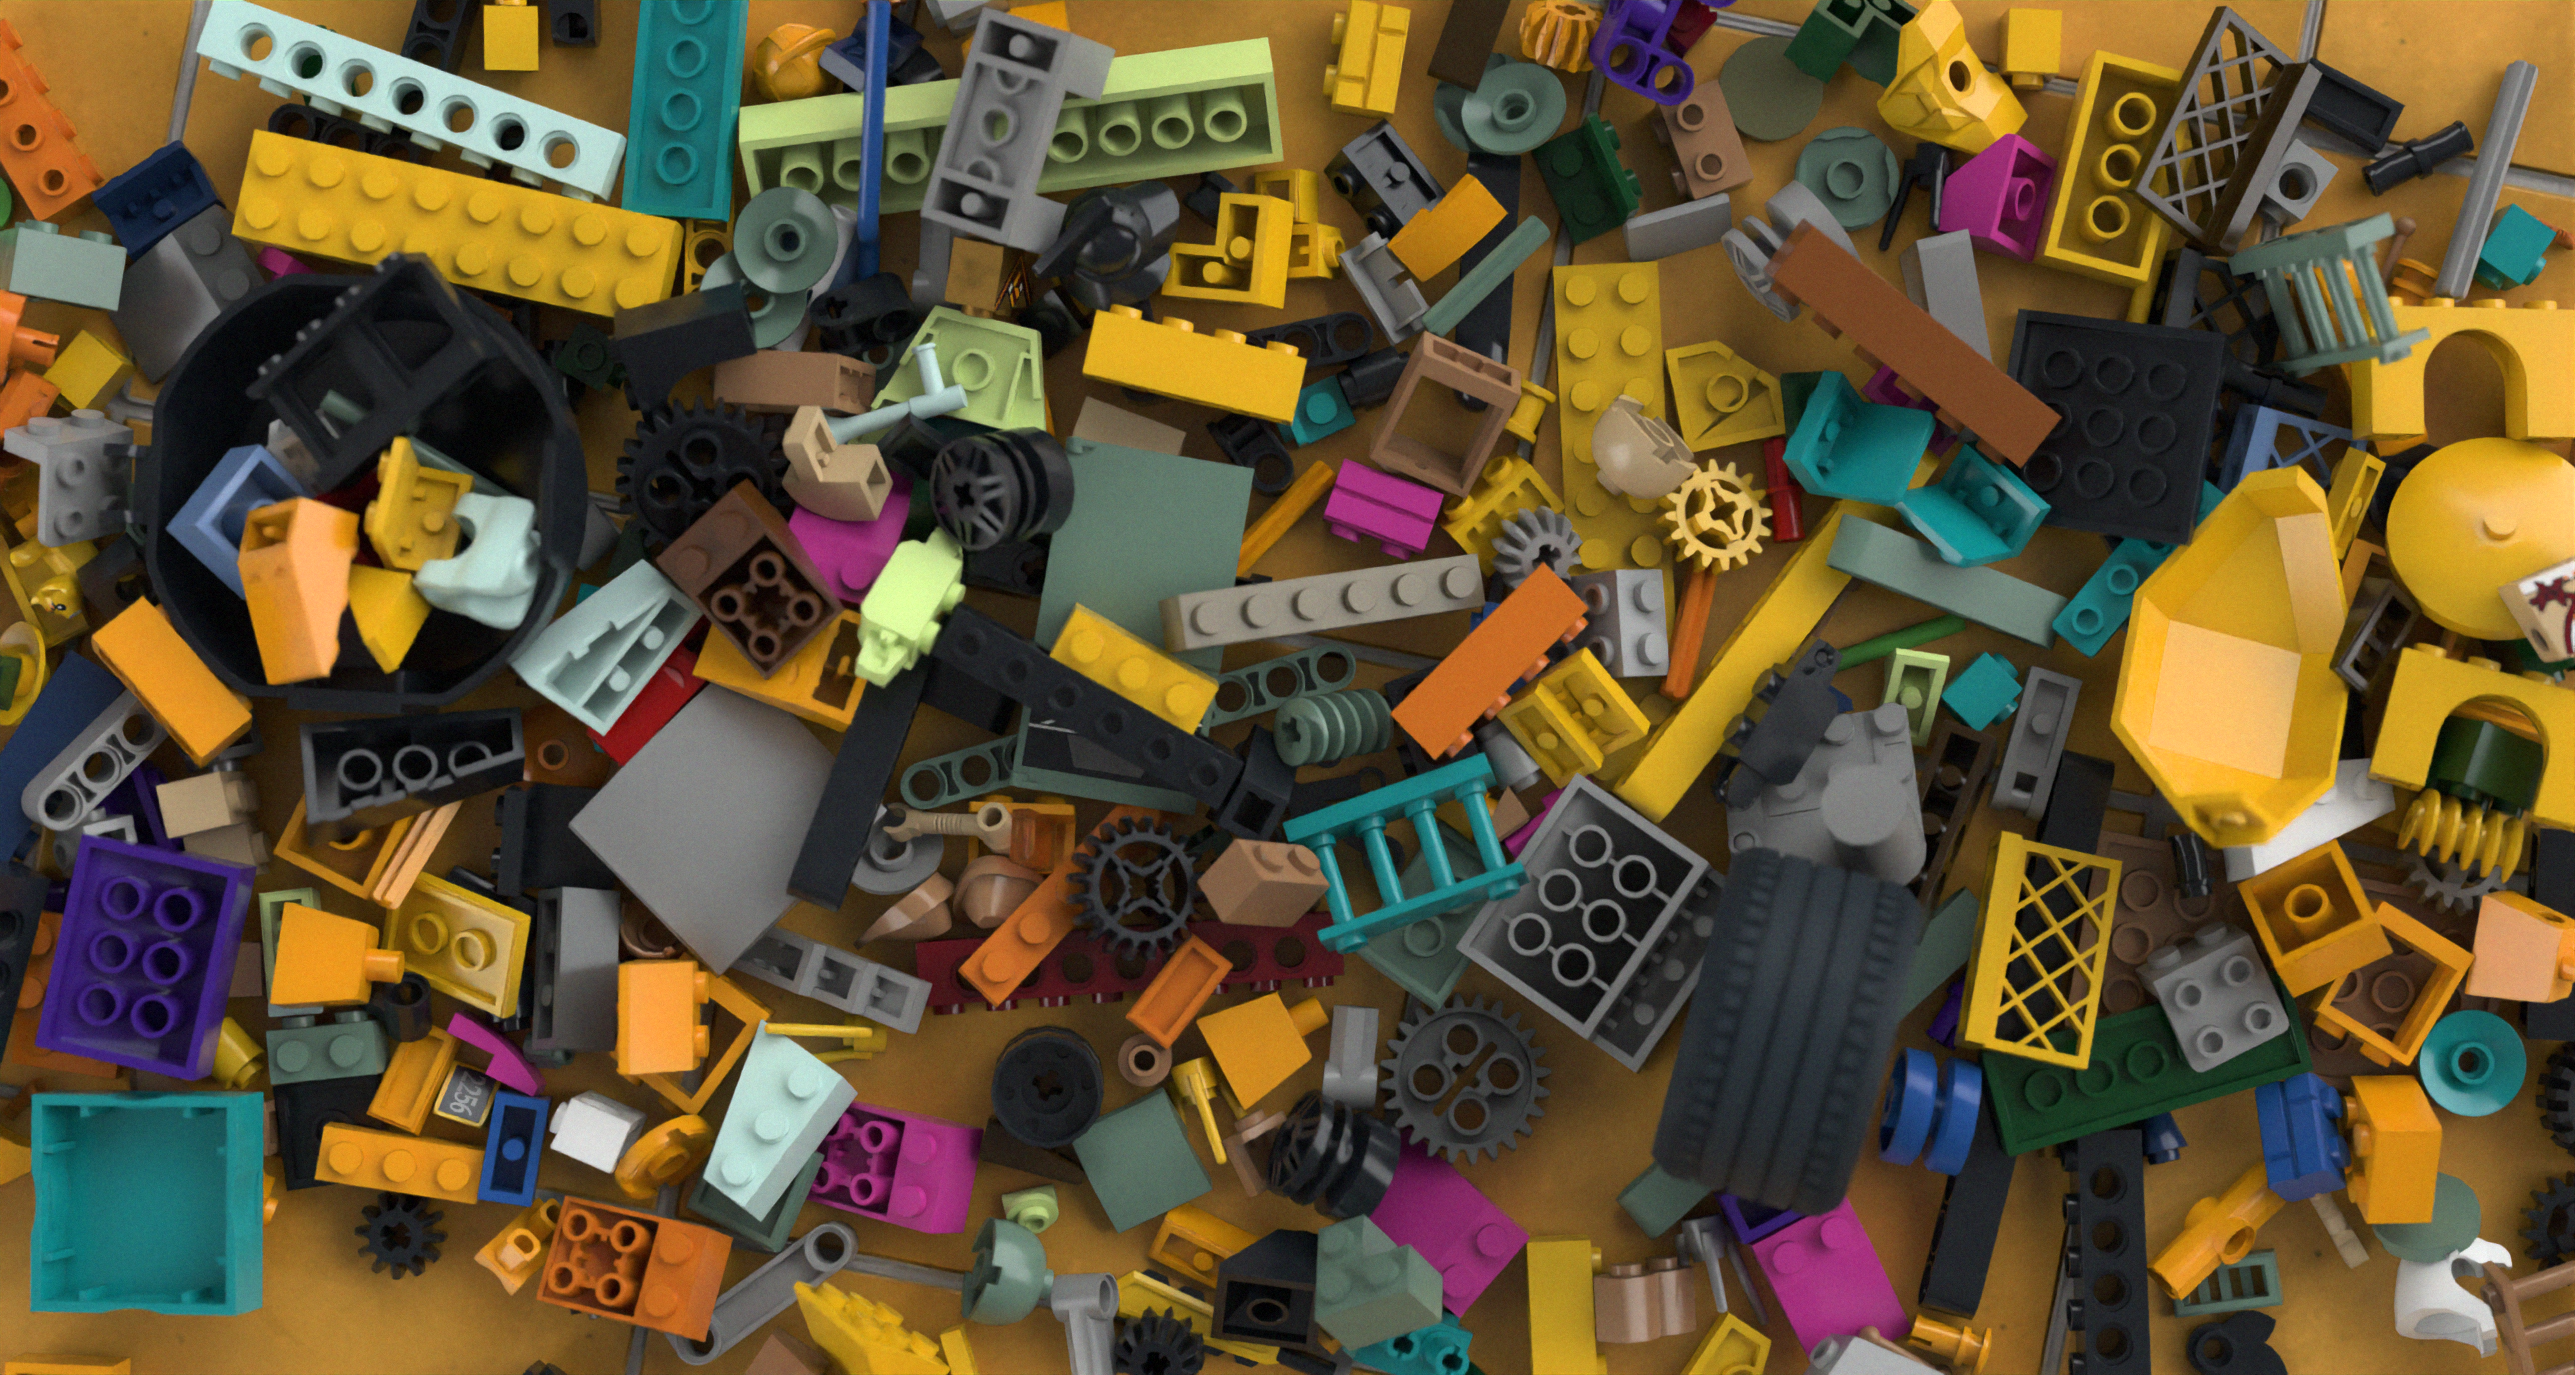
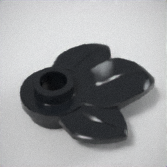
M2243 1310L2236 1312L2222 1324L2217 1322L2201 1324L2190 1333L2187 1339V1358L2191 1365L2203 1373V1375H2288L2285 1364L2279 1354L2265 1343L2274 1330L2276 1320L2262 1312ZM2211 1339H2217L2220 1343L2218 1354L2214 1357H2206L2203 1351L2205 1343Z

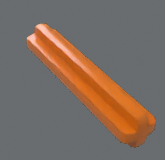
M1691 557L1668 649L1669 670L1667 676H1662L1659 693L1662 697L1680 702L1690 697L1718 576H1714L1711 570V564L1700 573L1693 572L1694 559Z

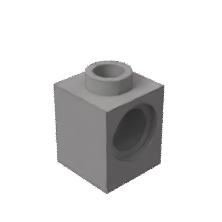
M2295 138L2288 143L2256 209V213L2275 226L2280 227L2282 224H2285L2287 227L2293 226L2303 220L2339 169ZM2281 175L2292 176L2298 182L2300 193L2297 200L2288 199L2281 193L2279 189Z

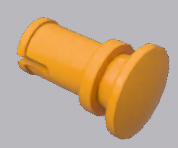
M2398 258L2396 264L2405 270L2400 278L2394 277L2391 285L2395 289L2391 297L2403 298V306H2421L2422 300L2431 299L2434 296L2430 290L2434 283L2437 284L2440 273L2419 261Z
M1917 1313L1907 1345L1952 1359L1951 1365L1960 1367L1962 1363L1972 1366L1970 1375H1979L1990 1354L1992 1329L1986 1327L1983 1335L1979 1336L1972 1333V1327L1964 1325L1962 1329Z

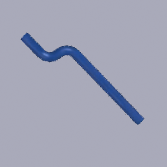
M868 0L857 214L859 238L858 282L879 273L880 266L879 206L890 17L889 0Z

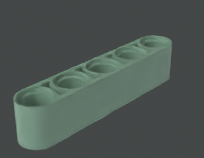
M1843 514L1825 563L1826 566L2047 650H2053L2058 636L2052 629V623L2070 603L2069 599L1984 565L1970 568L1953 566L1939 555L1938 547L1848 514Z

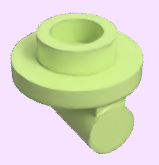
M1054 1183L1002 1195L1006 1220L1023 1225L1034 1234L1046 1230L1058 1218V1198Z

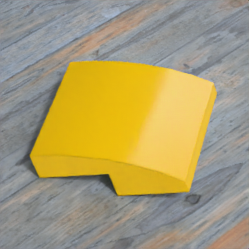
M1587 647L1573 653L1527 683L1510 696L1512 699L1496 714L1559 789L1567 786L1576 773L1585 777L1599 770L1605 756L1645 737L1651 724Z

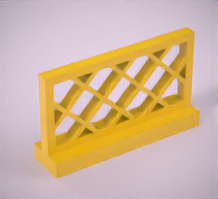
M2001 831L1990 839L1953 1046L1970 1050L1979 1048L2085 1071L2089 1062L2123 861L2023 840V835ZM2027 854L2046 858L2058 876L2057 879L2037 892L2023 873ZM2061 862L2074 864L2076 866L2070 869L2069 871H2066ZM2084 867L2106 871L2103 894L2089 903L2070 877ZM2062 882L2080 909L2057 923L2040 896ZM2022 888L2028 898L2018 904L2020 889ZM2032 902L2049 929L2029 943H2026L2014 923L2016 912ZM2101 902L2098 918L2092 908ZM2084 914L2096 931L2094 945L2079 955L2061 928ZM2053 934L2071 961L2048 975L2031 948ZM2013 939L2019 949L2009 955L2011 940ZM2023 954L2040 981L2017 995L2005 975L2007 964ZM2092 954L2089 970L2083 960ZM2075 965L2086 981L2087 989L2085 997L2070 1007L2052 980ZM2045 986L2062 1013L2039 1027L2022 1000ZM2002 992H2004L2010 1001L2000 1007ZM2014 1006L2031 1033L2017 1043L1995 1039L1998 1016ZM2083 1006L2080 1022L2074 1012ZM2066 1018L2078 1035L2075 1056L2056 1052L2043 1032ZM2035 1038L2041 1046V1048L2027 1046L2025 1044H2027Z

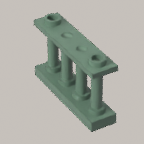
M2389 212L2271 238L2235 252L2233 257H2227L2233 276L2254 272L2256 280H2263L2288 356L2263 365L2264 368L2270 370L2272 366L2284 369V373L2288 372L2290 377L2298 379L2320 371L2321 366L2378 357L2380 365H2386L2411 356V345L2430 338L2427 327L2399 332L2373 253L2378 251L2375 241L2395 234ZM2342 259L2345 262H2352L2376 336H2367ZM2312 265L2315 268L2321 267L2345 338L2343 342L2337 341ZM2283 271L2285 274L2291 273L2315 347L2308 348Z

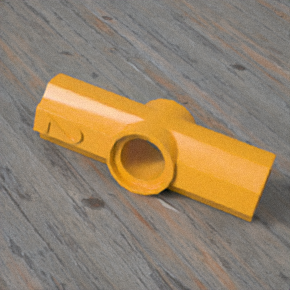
M2258 1161L2218 1199L2208 1196L2197 1202L2185 1219L2184 1231L2147 1264L2149 1276L2172 1299L2182 1301L2221 1263L2233 1265L2242 1260L2255 1243L2256 1230L2287 1202L2268 1187L2265 1162L2261 1163Z

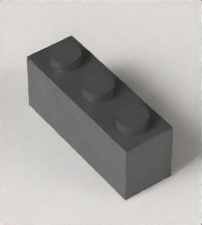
M558 887L538 891L532 1050L573 1053L615 1051V1040L619 1035V1015L616 1011L619 965L621 964L618 959L619 926L624 923L623 917L620 914V891Z

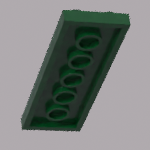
M2276 968L2267 969L2266 972L2289 1020L2288 1029L2284 1033L2205 1072H2197L2189 1065L2159 1000L2096 1018L2088 1067L2085 1071L1988 1050L1978 1051L1977 1056L2004 1155L2012 1157L2313 1071L2314 1068L2295 998L2290 994ZM2071 1025L2044 1033L2056 1052L2075 1056L2078 1035ZM2035 1038L2027 1044H2025L2027 1046L2041 1048V1046Z

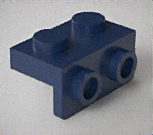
M175 140L166 147L156 150L150 157L122 175L112 178L105 186L91 194V199L95 206L108 217L123 247L127 248L128 256L134 262L139 260L169 233L213 205L217 204L227 209L203 163L180 140Z

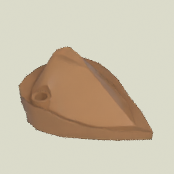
M987 855L976 858L966 866L954 890L952 900L954 918L962 924L973 927L990 928L1000 926L1046 878L1023 863L1004 856Z
M937 870L925 882L912 889L899 902L888 909L853 945L859 950L872 940L926 941L945 933L952 927L948 897L954 893L956 886L952 881L941 876Z

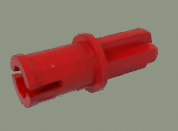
M1775 437L1766 440L1763 444L1768 489H1765L1766 495L1764 497L1769 498L1770 509L1773 513L1771 520L1774 544L1795 543L1807 539L1804 532L1801 494L1806 491L1802 485H1799L1798 479L1782 459L1789 437Z

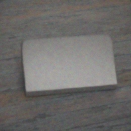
M1721 193L1627 219L1621 230L1631 263L1649 262L1721 242L1720 238L1732 229L1730 199L1728 194Z

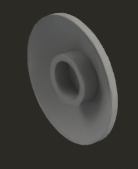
M892 803L883 804L888 811L880 822L871 829L851 881L859 889L872 894L894 895L921 885L938 868L944 852V838L942 834H923L920 837H913L905 842L892 840L883 830V827H898L906 819V817H896L888 808V805ZM907 804V805H909L910 808L918 809V808L912 807L910 804ZM896 855H899V856H900V857L897 858V859L888 860V859L891 858L892 856H896Z

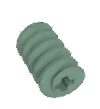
M1369 688L1312 695L1304 698H1292L1285 701L1275 715L1273 726L1274 744L1283 762L1291 766L1302 765L1304 762L1309 764L1320 762V760H1335L1337 757L1348 758L1353 755H1367L1370 752L1373 754L1380 753L1389 747L1392 741L1394 721L1390 715L1391 710L1386 700L1377 691Z

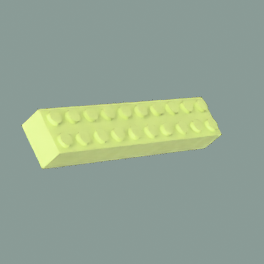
M1268 37L1114 57L1100 102L1068 91L1065 92L1034 194L1284 161ZM961 78L886 88L879 215L922 209ZM864 91L861 93L851 92L740 107L739 146L751 199L772 188L796 187L814 194L828 209H830L832 204H839L858 213ZM1005 113L999 115L993 124L992 133L996 141L1003 138L1008 130L1009 121Z

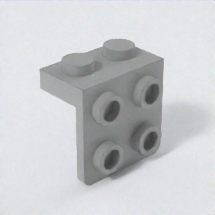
M93 409L73 410L71 417L61 419L35 417L28 420V425L5 429L4 450L40 464L38 540L41 544L53 548L126 530V524L100 522V510L129 511L127 483L132 481V458L103 456V444H133L134 429L105 419L103 412Z
M1662 569L1612 570L1572 576V583L1564 582L1589 607L1582 615L1588 624L1567 645L1558 638L1548 648L1550 668L1573 653L1587 647L1613 679L1667 676L1669 656Z
M2215 922L2204 926L2195 933L2196 939L2178 948L2175 945L2160 948L2147 957L2148 963L2135 969L2143 987L2159 998L2189 1065L2197 1072H2205L2284 1033L2289 1026L2287 1015L2250 935L2231 922L2226 924L2224 922Z

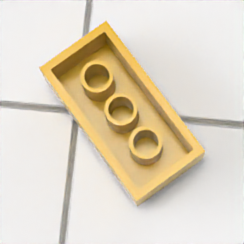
M2098 49L2084 60L2032 263L2135 289L2148 281L2163 219L2129 194L2126 189L2184 71ZM2188 119L2181 120L2175 131L2178 152L2182 148ZM2165 165L2157 167L2148 185L2159 196L2170 193Z

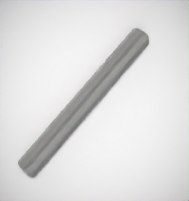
M2516 60L2507 66L2435 287L2438 297L2454 299V303H2458L2467 297L2537 81L2538 68L2524 60Z

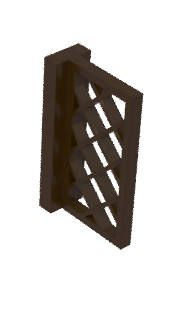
M2217 6L2126 191L2186 237L2187 240L2184 244L2186 248L2202 252V256L2233 257L2322 73L2309 62H2294L2228 6ZM2227 28L2234 34L2237 56L2223 60L2220 39ZM2263 57L2272 66L2262 87L2258 88L2253 59ZM2239 64L2243 93L2229 97L2225 68ZM2210 73L2215 102L2201 106L2197 86L2202 76ZM2245 101L2247 118L2240 132L2235 134L2231 105ZM2216 110L2221 138L2207 142L2202 114ZM2188 119L2192 147L2178 152L2175 131L2181 120ZM2222 147L2225 162L2218 177L2213 179L2208 151ZM2194 156L2198 184L2184 189L2179 160ZM2165 165L2170 193L2159 196L2148 185L2157 167ZM2200 193L2202 209L2196 222L2193 223L2189 220L2186 197Z

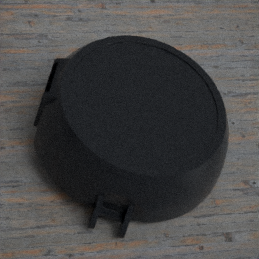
M291 273L279 277L252 290L228 306L207 324L189 344L169 373L153 407L151 446L117 443L103 444V456L135 458L133 511L100 510V522L147 525L146 564L158 597L173 625L190 648L213 672L247 696L288 698L287 709L399 715L438 713L441 706H448L466 698L506 671L539 638L555 615L570 586L579 562L588 514V476L584 449L576 419L566 395L552 370L533 345L506 318L485 302L450 284L505 356L412 436L515 496L533 503L537 509L538 517L531 530L540 532L539 562L548 568V575L524 620L513 629L491 626L467 615L443 610L429 603L432 609L397 669L387 674L364 642L348 599L347 605L339 617L336 633L339 645L338 654L334 664L329 669V675L279 685L269 684L247 600H242L166 528L230 449L260 444L266 450L269 438V424L277 419H281L285 426L288 427V424L268 398L252 399L246 390L260 378L257 374L258 369L274 356L282 353L286 355L299 344L296 336L300 331L317 320L322 319L325 321L337 310L335 302L342 294L355 286H365L375 276ZM413 279L403 285L374 312L373 318L376 325L408 367L414 371H417L454 336L451 325L421 286ZM336 348L329 350L304 372L296 383L297 390L314 412L321 409L319 406L329 389L336 391L368 411H371L376 403L372 392ZM330 414L344 434L353 427ZM463 533L458 557L466 552L474 542L465 533Z

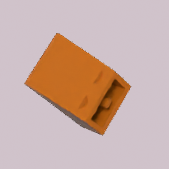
M565 1195L536 1300L705 1342L733 1238L710 1228Z

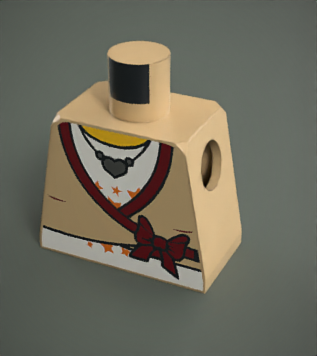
M2575 556L2498 587L2502 599L2540 659L2544 662H2552L2573 656L2575 660Z

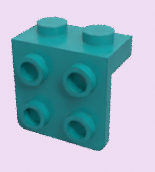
M1824 370L1816 389L1809 396L1807 408L1795 433L1787 442L1786 451L1782 459L1807 493L1894 506L1902 500L1937 422L1929 411L1863 402L1843 372Z
M1977 441L1966 442L1939 484L1906 490L1902 500L1893 506L1901 513L1902 521L1909 528L1923 533L1938 547L1939 555L1946 562L1960 568H1970L2018 557L2051 509L2050 505L2003 464L1998 465L1976 448Z

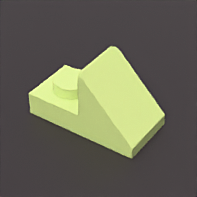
M1896 648L1884 660L1885 685L1879 707L1885 703L1905 704L1912 745L1926 747L1950 663L1949 656Z

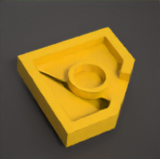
M1718 340L1669 349L1663 352L1679 432L1684 443L1692 453H1698L1790 433L1779 380L1734 353L1735 351Z

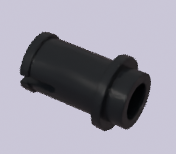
M2197 832L2168 837L2179 883L2174 885V890L2180 889L2181 899L2214 894L2212 883L2216 882V877L2210 878L2202 836Z

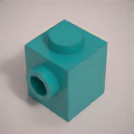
M2514 203L2497 210L2492 217L2473 278L2481 285L2493 291H2499V289L2507 291L2520 286L2522 283L2528 286L2544 268L2547 260L2541 256L2557 233Z
M1986 651L1977 652L1943 685L1938 703L1958 724L1977 731H1981L1990 721L1997 727L2019 706L2014 700L2023 690L2014 680L2019 673L1998 652L1992 657Z

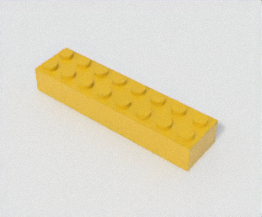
M254 129L231 234L249 243L373 270L383 258L395 251L425 252L448 283L460 289L615 322V312L670 299L685 228L674 220Z

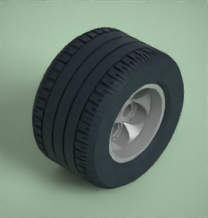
M1753 846L1732 856L1651 1155L1661 1170L1672 1178L1690 1182L1692 1177L1695 1178V1184L1721 1192L1723 1187H1727L1728 1194L1753 1201L1756 1196H1759L1760 1203L1784 1210L1791 1206V1212L1808 1217H1820L1841 1207L1856 1169L1903 1004L1919 934L1922 908L1912 893L1900 884L1881 880L1880 884H1877V878L1849 871L1846 876L1844 875L1845 869L1820 862H1817L1814 867L1812 866V860L1785 853L1783 858L1779 857L1780 851Z

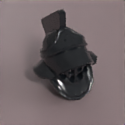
M1146 180L1122 189L1116 187L1092 188L1072 199L1067 206L1057 241L1034 263L1031 270L1040 280L1059 277L1063 289L1088 308L1110 311L1111 304L1128 307L1147 299L1164 283L1172 263L1169 250L1178 229L1180 209L1173 190L1161 181Z

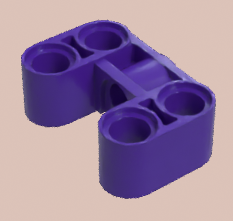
M1610 0L1608 9L1589 46V59L1593 66L1613 82L1660 104L1672 106L1686 100L1693 91L1695 84L1694 73L1690 65L1669 50L1661 47L1662 41L1683 0ZM1736 0L1697 1L1710 7L1723 8L1728 7ZM1626 43L1628 45L1627 58L1622 64L1610 67L1609 56L1611 51L1616 46ZM1673 65L1674 74L1672 80L1666 86L1656 88V74L1663 67Z

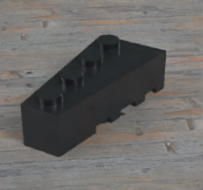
M520 707L300 724L309 848L523 781L525 749Z

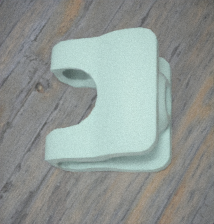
M465 493L460 497L451 516L460 525L461 531L474 542L459 557L450 560L429 559L419 570L413 584L419 593L435 607L467 615L491 626L513 629L524 620L548 575V568L539 562L540 532L531 530L538 517L537 509L533 503L521 498H494L476 493Z

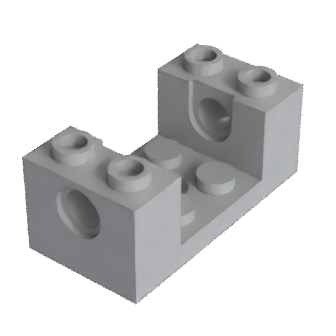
M983 7L920 216L1006 245L1043 255L1057 241L1068 206L1034 195L1065 92L1068 91L1100 102L1116 49L1070 32ZM1005 113L1009 121L1008 130L1003 138L996 141L992 133L993 124L999 115Z

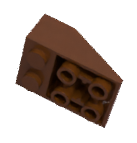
M747 478L726 494L655 559L765 680L769 679L845 610L785 519Z

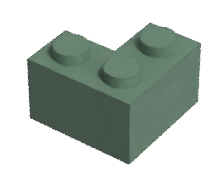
M26 220L25 223L15 222L14 228L0 231V289L27 296L28 302L39 304L53 302L101 312L118 310L127 248L111 245L112 235L80 230L79 238L58 235L59 225L36 220Z
M1365 1214L1319 1229L1315 1321L1346 1349L1352 1351L1442 1322L1443 1276L1412 1246L1407 1244L1398 1247Z

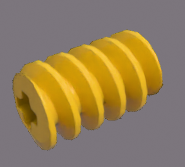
M2428 788L2418 799L2412 802L2400 830L2398 849L2404 850L2410 841L2416 838L2418 839V856L2425 857L2433 845L2439 846V863L2446 864L2453 853L2456 852L2460 854L2459 870L2467 871L2473 861L2477 859L2480 860V877L2488 878L2497 866L2501 868V884H2504L2510 878L2520 858L2524 836L2523 822L2520 818L2509 817L2503 823L2502 815L2497 810H2489L2482 816L2481 807L2476 803H2468L2461 809L2459 798L2453 795L2447 796L2440 803L2438 790Z

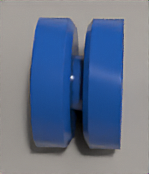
M1903 1046L1892 1067L1883 1102L1878 1139L1879 1159L1910 1166L1922 1151V1158L1926 1169L1957 1176L1968 1156L1976 1126L1981 1096L1982 1073L1980 1063L1950 1056L1937 1072V1064L1933 1053Z

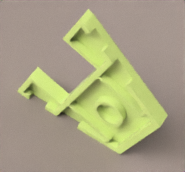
M935 305L900 359L899 363L901 364L886 388L880 390L871 404V411L909 401L912 397L925 394L915 354H912L911 348L934 343V351L944 388L961 384L968 403L965 408L941 415L999 430L1037 427L1047 432L1041 333L1037 330L994 319L965 315L961 311ZM894 426L848 441V445L876 444Z

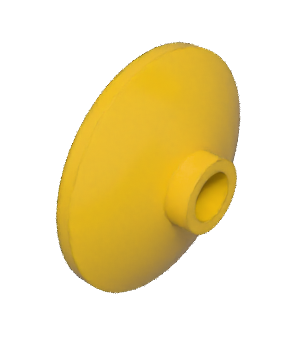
M18 621L12 624L0 638V725L11 727L23 721L50 680V668L46 663L45 646L41 632L36 625L25 621Z

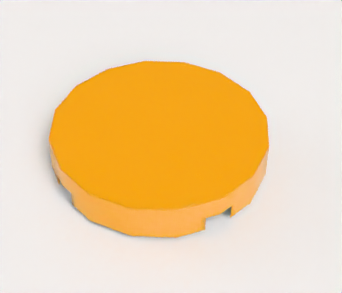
M697 1114L683 1115L661 1124L632 1145L620 1159L614 1172L617 1184L626 1196L637 1200L655 1197L659 1194L655 1187L667 1182L670 1188L674 1185H679L697 1171L709 1157L713 1148L710 1140L715 1138L714 1131L706 1120Z

